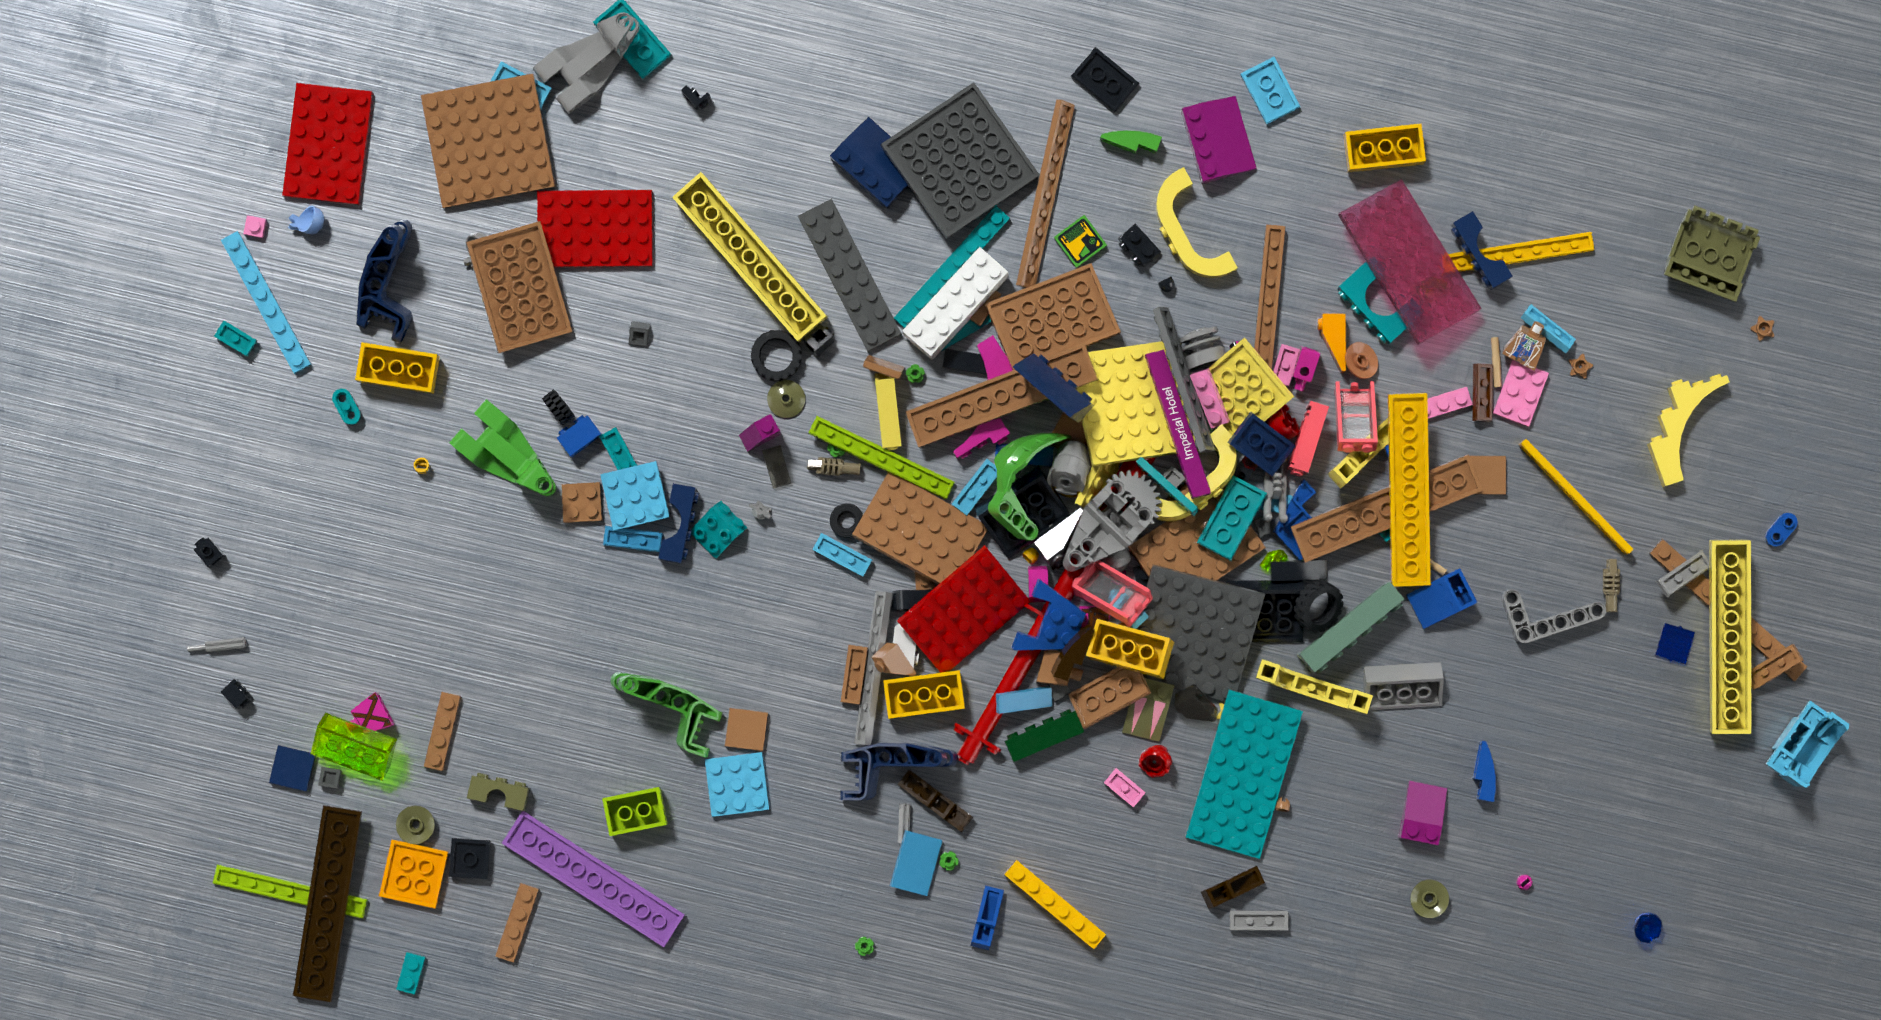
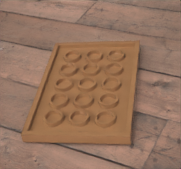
M540 221L466 242L498 353L572 332Z
M1092 263L985 303L1012 371L1015 370L1013 366L1032 354L1037 356L1041 354L1047 358L1078 345L1085 344L1087 347L1121 333Z
M888 472L852 533V537L939 585L974 555L988 530L978 519L969 514L966 516L951 504L915 484Z
M1225 487L1222 488L1223 491L1219 496L1208 500V505L1202 510L1198 509L1195 516L1190 515L1177 521H1166L1128 546L1148 578L1152 564L1212 580H1218L1266 547L1251 525L1231 561L1197 544L1201 533L1226 489Z

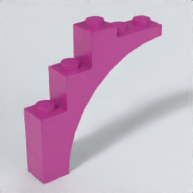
M993 335L976 346L984 361L987 380L1012 371L1007 356ZM997 418L977 426L971 436L955 449L953 453L956 458L961 456L963 459L972 453L970 450L975 446L979 449L988 443L986 439L990 438L993 444L997 442L1000 445L1008 440L1007 435L1010 433L1001 418Z

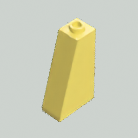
M874 373L882 448L896 450L898 446H901L895 381L893 377Z

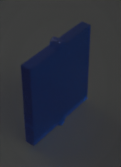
M1664 623L1655 655L1666 658L1669 662L1673 660L1686 664L1695 632L1684 629L1682 626L1677 627Z

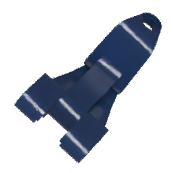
M405 219L399 220L385 228L367 255L359 282L356 325L366 329L373 313L375 317L382 315V320L389 318V323L396 321L391 340L400 344L412 321V313L406 307L386 296V289L398 257L405 250L412 232V224ZM399 224H400V225H403V226L405 227V230H406V231H405L404 234H403V230H402V228L399 226ZM381 262H384L387 265V271H383L381 269ZM374 280H378L381 283L380 289L374 286Z
M877 743L841 752V762H859V766H856L859 774H855V778H859V783H855V786H859V791L840 790V800L861 801L874 798L877 792L880 768L883 766L952 767L958 762V755L954 750L923 743ZM886 752L890 757L888 762H885L883 759V755ZM903 753H906L908 757L905 763L902 761ZM946 753H948L951 757L949 763H946L948 759Z

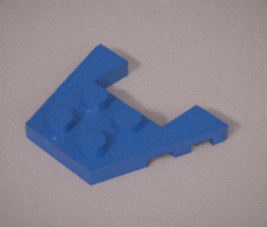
M1305 479L1300 482L1286 508L1288 520L1285 523L1279 521L1273 531L1299 560L1303 558L1290 526L1312 518L1302 505L1316 493Z
M1037 579L1032 596L1049 601V605L1037 636L1034 637L1017 631L1012 644L1013 650L1063 649L1069 640L1080 630L1086 613L1067 598H1064L1041 579Z

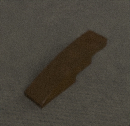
M908 770L898 783L901 788L960 832H963L973 819V816L911 770Z

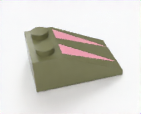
M1144 678L1151 694L1128 706L1122 733L1159 742L1174 685Z

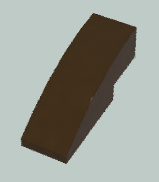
M1087 624L1065 645L1052 667L1051 673L1053 677L1068 681L1074 663L1082 666L1095 630L1092 625Z
M1254 866L1200 892L1208 909L1230 899H1234L1265 882L1258 867Z

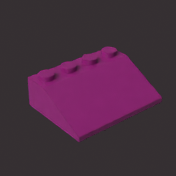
M1236 96L1202 102L1181 109L1182 119L1201 184L1257 169Z

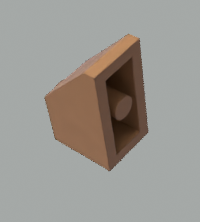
M886 643L871 657L875 662L876 669L880 672L909 676L917 674L898 644Z

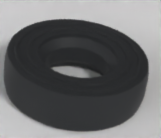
M840 504L834 508L830 515V526L838 536L850 538L863 513L853 504ZM844 513H850L854 517V524L850 528H844L839 523V519Z

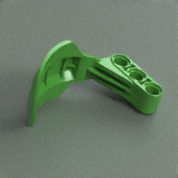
M1039 433L1024 436L1010 442L995 456L997 492L989 502L988 511L1016 538L1034 540L1038 535V528L1027 517L1011 488L1012 482L1015 481V475L1027 466L1036 453L1055 442L1072 438L1070 435Z

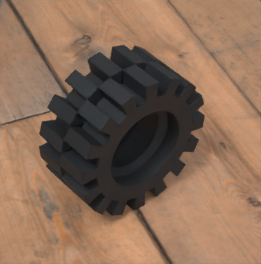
M554 389L542 398L543 402L562 425L575 417L574 413Z

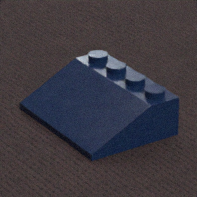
M868 117L830 155V159L887 210L905 191L908 184L880 146L891 136Z
M1032 354L1013 366L1018 373L1078 423L1094 406L1091 403L1092 398L1088 394L1078 392L1076 390L1078 386L1070 379L1068 381L1063 379V373L1058 368L1054 367L1052 369L1047 365L1049 361L1041 354L1039 356Z

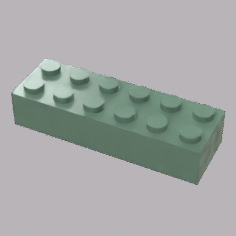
M1390 581L1384 583L1297 655L1311 673L1317 672L1318 674L1328 667L1326 663L1329 660L1335 661L1343 654L1341 651L1345 647L1350 649L1358 642L1357 637L1360 635L1361 637L1366 636L1373 630L1371 627L1373 624L1376 623L1378 625L1388 618L1386 614L1389 611L1392 613L1403 605L1401 601L1404 598Z

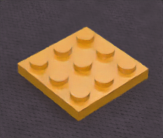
M391 839L379 896L436 909L449 851Z

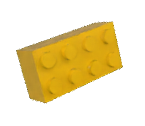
M1422 123L1347 131L1343 135L1348 173L1423 165L1426 162Z
M361 342L355 380L360 383L434 394L440 356L432 353Z
M1096 620L1095 630L1086 654L1089 659L1164 679L1174 645L1173 640L1104 620Z
M960 670L883 680L888 719L965 709Z

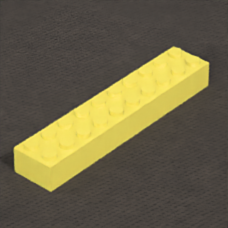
M702 172L672 197L798 342H801L803 337L828 318Z
M1709 540L1710 732L1712 734H1751V540Z

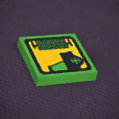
M1085 215L1054 237L1076 268L1107 246Z

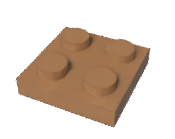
M600 482L561 484L563 523L602 521Z

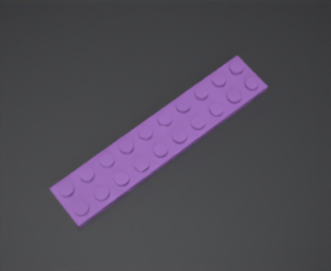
M525 811L521 812L502 842L503 845L662 947H665L685 916L681 911Z

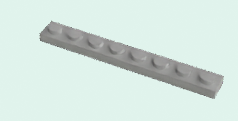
M876 591L854 744L869 746L874 736L873 728L876 720V707L879 700L878 693L882 676L881 672L876 669L875 662L871 657L887 643L886 636L890 622V607L892 606V593Z

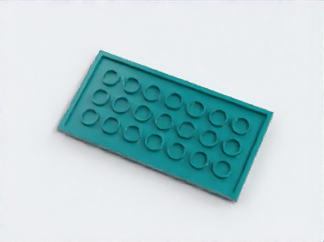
M1228 690L1185 836L1186 838L1260 859L1303 714L1302 710Z

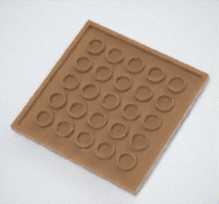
M534 74L421 95L442 208L555 187Z

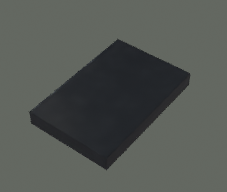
M1097 47L1091 51L1071 75L1075 81L1114 113L1139 85L1138 81Z

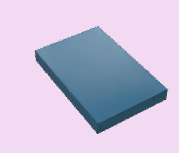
M905 830L890 886L927 896L942 840Z

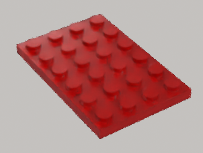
M296 83L282 192L283 197L359 205L373 97L372 91Z
M652 190L537 191V222H541L553 267L653 266Z
M984 545L902 615L897 622L940 673L949 672L1022 610L1025 603L1029 604L1030 602L1025 593Z

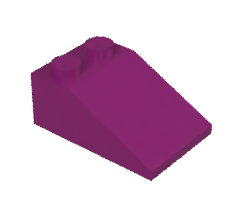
M1409 781L1398 835L1399 838L1439 845L1447 788Z

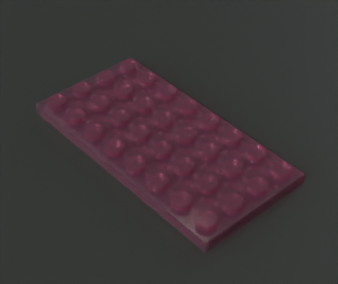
M1402 179L1338 214L1417 345L1482 309Z

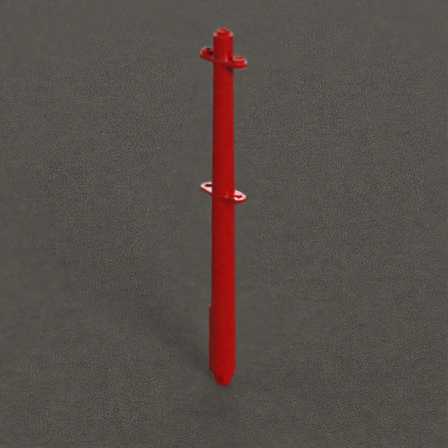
M1157 457L1146 458L1145 460L1152 466ZM1137 460L1123 462L1116 475L1119 477V472L1122 471L1126 476L1127 471L1130 470L1132 476L1137 471L1138 478H1141L1146 473L1137 466ZM1111 487V491L1115 494H1118L1117 489L1115 487ZM1104 502L1100 507L1101 511L1107 507ZM1127 502L1120 510L1123 512L1130 502ZM1086 544L1082 545L1085 551L1090 550ZM1072 557L1070 561L1073 564H1077V560ZM1085 567L1072 572L1065 569L1054 590L1071 601L1074 597L1073 581L1082 574ZM1046 601L1041 611L1027 603L1024 604L1025 608L1038 615L1028 635L1037 636L1049 601ZM1018 650L972 732L955 722L954 731L963 736L965 733L968 734L957 753L960 756L959 761L966 765H969V763L974 764L985 744L988 746L987 750L997 755L998 752H1001L1002 749L987 741L1003 713L999 714L996 712V694L1017 691L1041 650Z

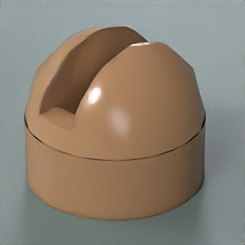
M1282 797L1278 798L1275 810L1289 812V800L1285 798V801H1282Z

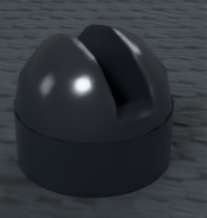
M1172 276L1158 283L1164 292L1172 291L1175 286Z

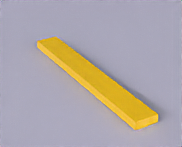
M1592 232L1484 248L1479 249V251L1490 260H1503L1506 265L1592 252L1594 251ZM1464 252L1440 256L1443 275L1474 270L1469 254L1465 255Z
M1524 439L1519 444V447L1624 555L1629 554L1633 550L1623 537L1527 439Z

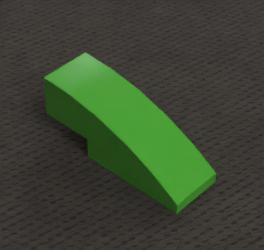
M1128 130L1108 132L1100 137V141L1134 154L1138 147L1156 154L1162 139L1161 136L1152 133Z

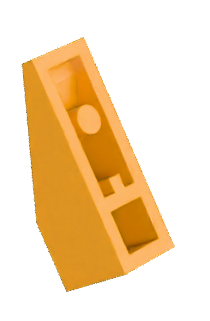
M1322 314L1321 318L1317 320V329L1321 330V336L1339 372L1344 373L1346 371V314Z

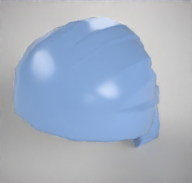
M309 206L299 217L294 214L289 217V220L293 223L288 228L306 234H317L324 225V214L319 208Z

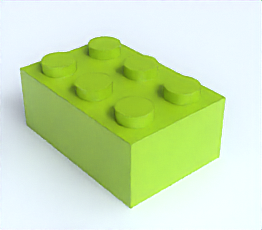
M661 787L602 798L609 836L668 825Z

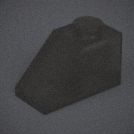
M781 445L762 450L773 489L792 484Z
M1195 684L1175 694V709L1182 713L1185 718L1209 722L1216 721L1217 707Z

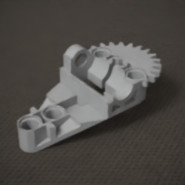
M1130 470L1127 471L1126 476L1121 471L1119 472V477L1116 474L1112 475L1113 481L1109 478L1106 482L1108 484L1082 511L1063 559V566L1066 570L1076 571L1126 549L1149 524L1153 525L1155 523L1153 518L1157 519L1159 517L1155 512L1161 511V508L1156 505L1161 504L1162 501L1156 499V497L1160 496V493L1153 492L1157 486H1149L1152 482L1151 479L1145 482L1146 475L1138 478V472L1136 471L1132 476ZM1111 487H1115L1118 494L1113 493ZM1103 502L1115 514L1127 502H1130V505L1119 516L1131 528L1126 534L1098 509ZM1139 514H1143L1146 521L1141 520ZM1086 544L1090 550L1085 551L1082 545ZM1070 557L1075 558L1077 560V564H1073L1070 561Z

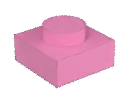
M247 215L243 234L263 238L267 219Z

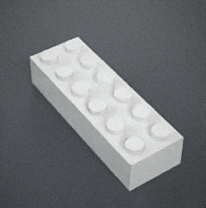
M979 247L902 331L903 335L928 358L933 360L970 320L975 312L1009 277L1008 271Z

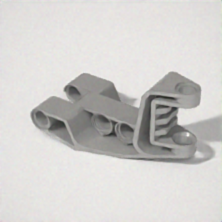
M619 13L597 23L599 32L569 45L554 49L533 67V71L544 84L556 74H561L570 85L556 98L568 114L575 111L601 90L639 31L640 24L638 20L628 13ZM633 21H634L635 24H636V27H635V29H634L633 31H630V29H631L632 26H633Z

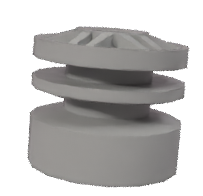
M1217 327L1200 328L1179 338L1180 344L1189 342V345L1182 347V350L1192 351V354L1185 357L1189 370L1214 364L1225 354L1223 346L1214 347L1213 344L1221 339L1220 336L1211 337V335L1218 332Z

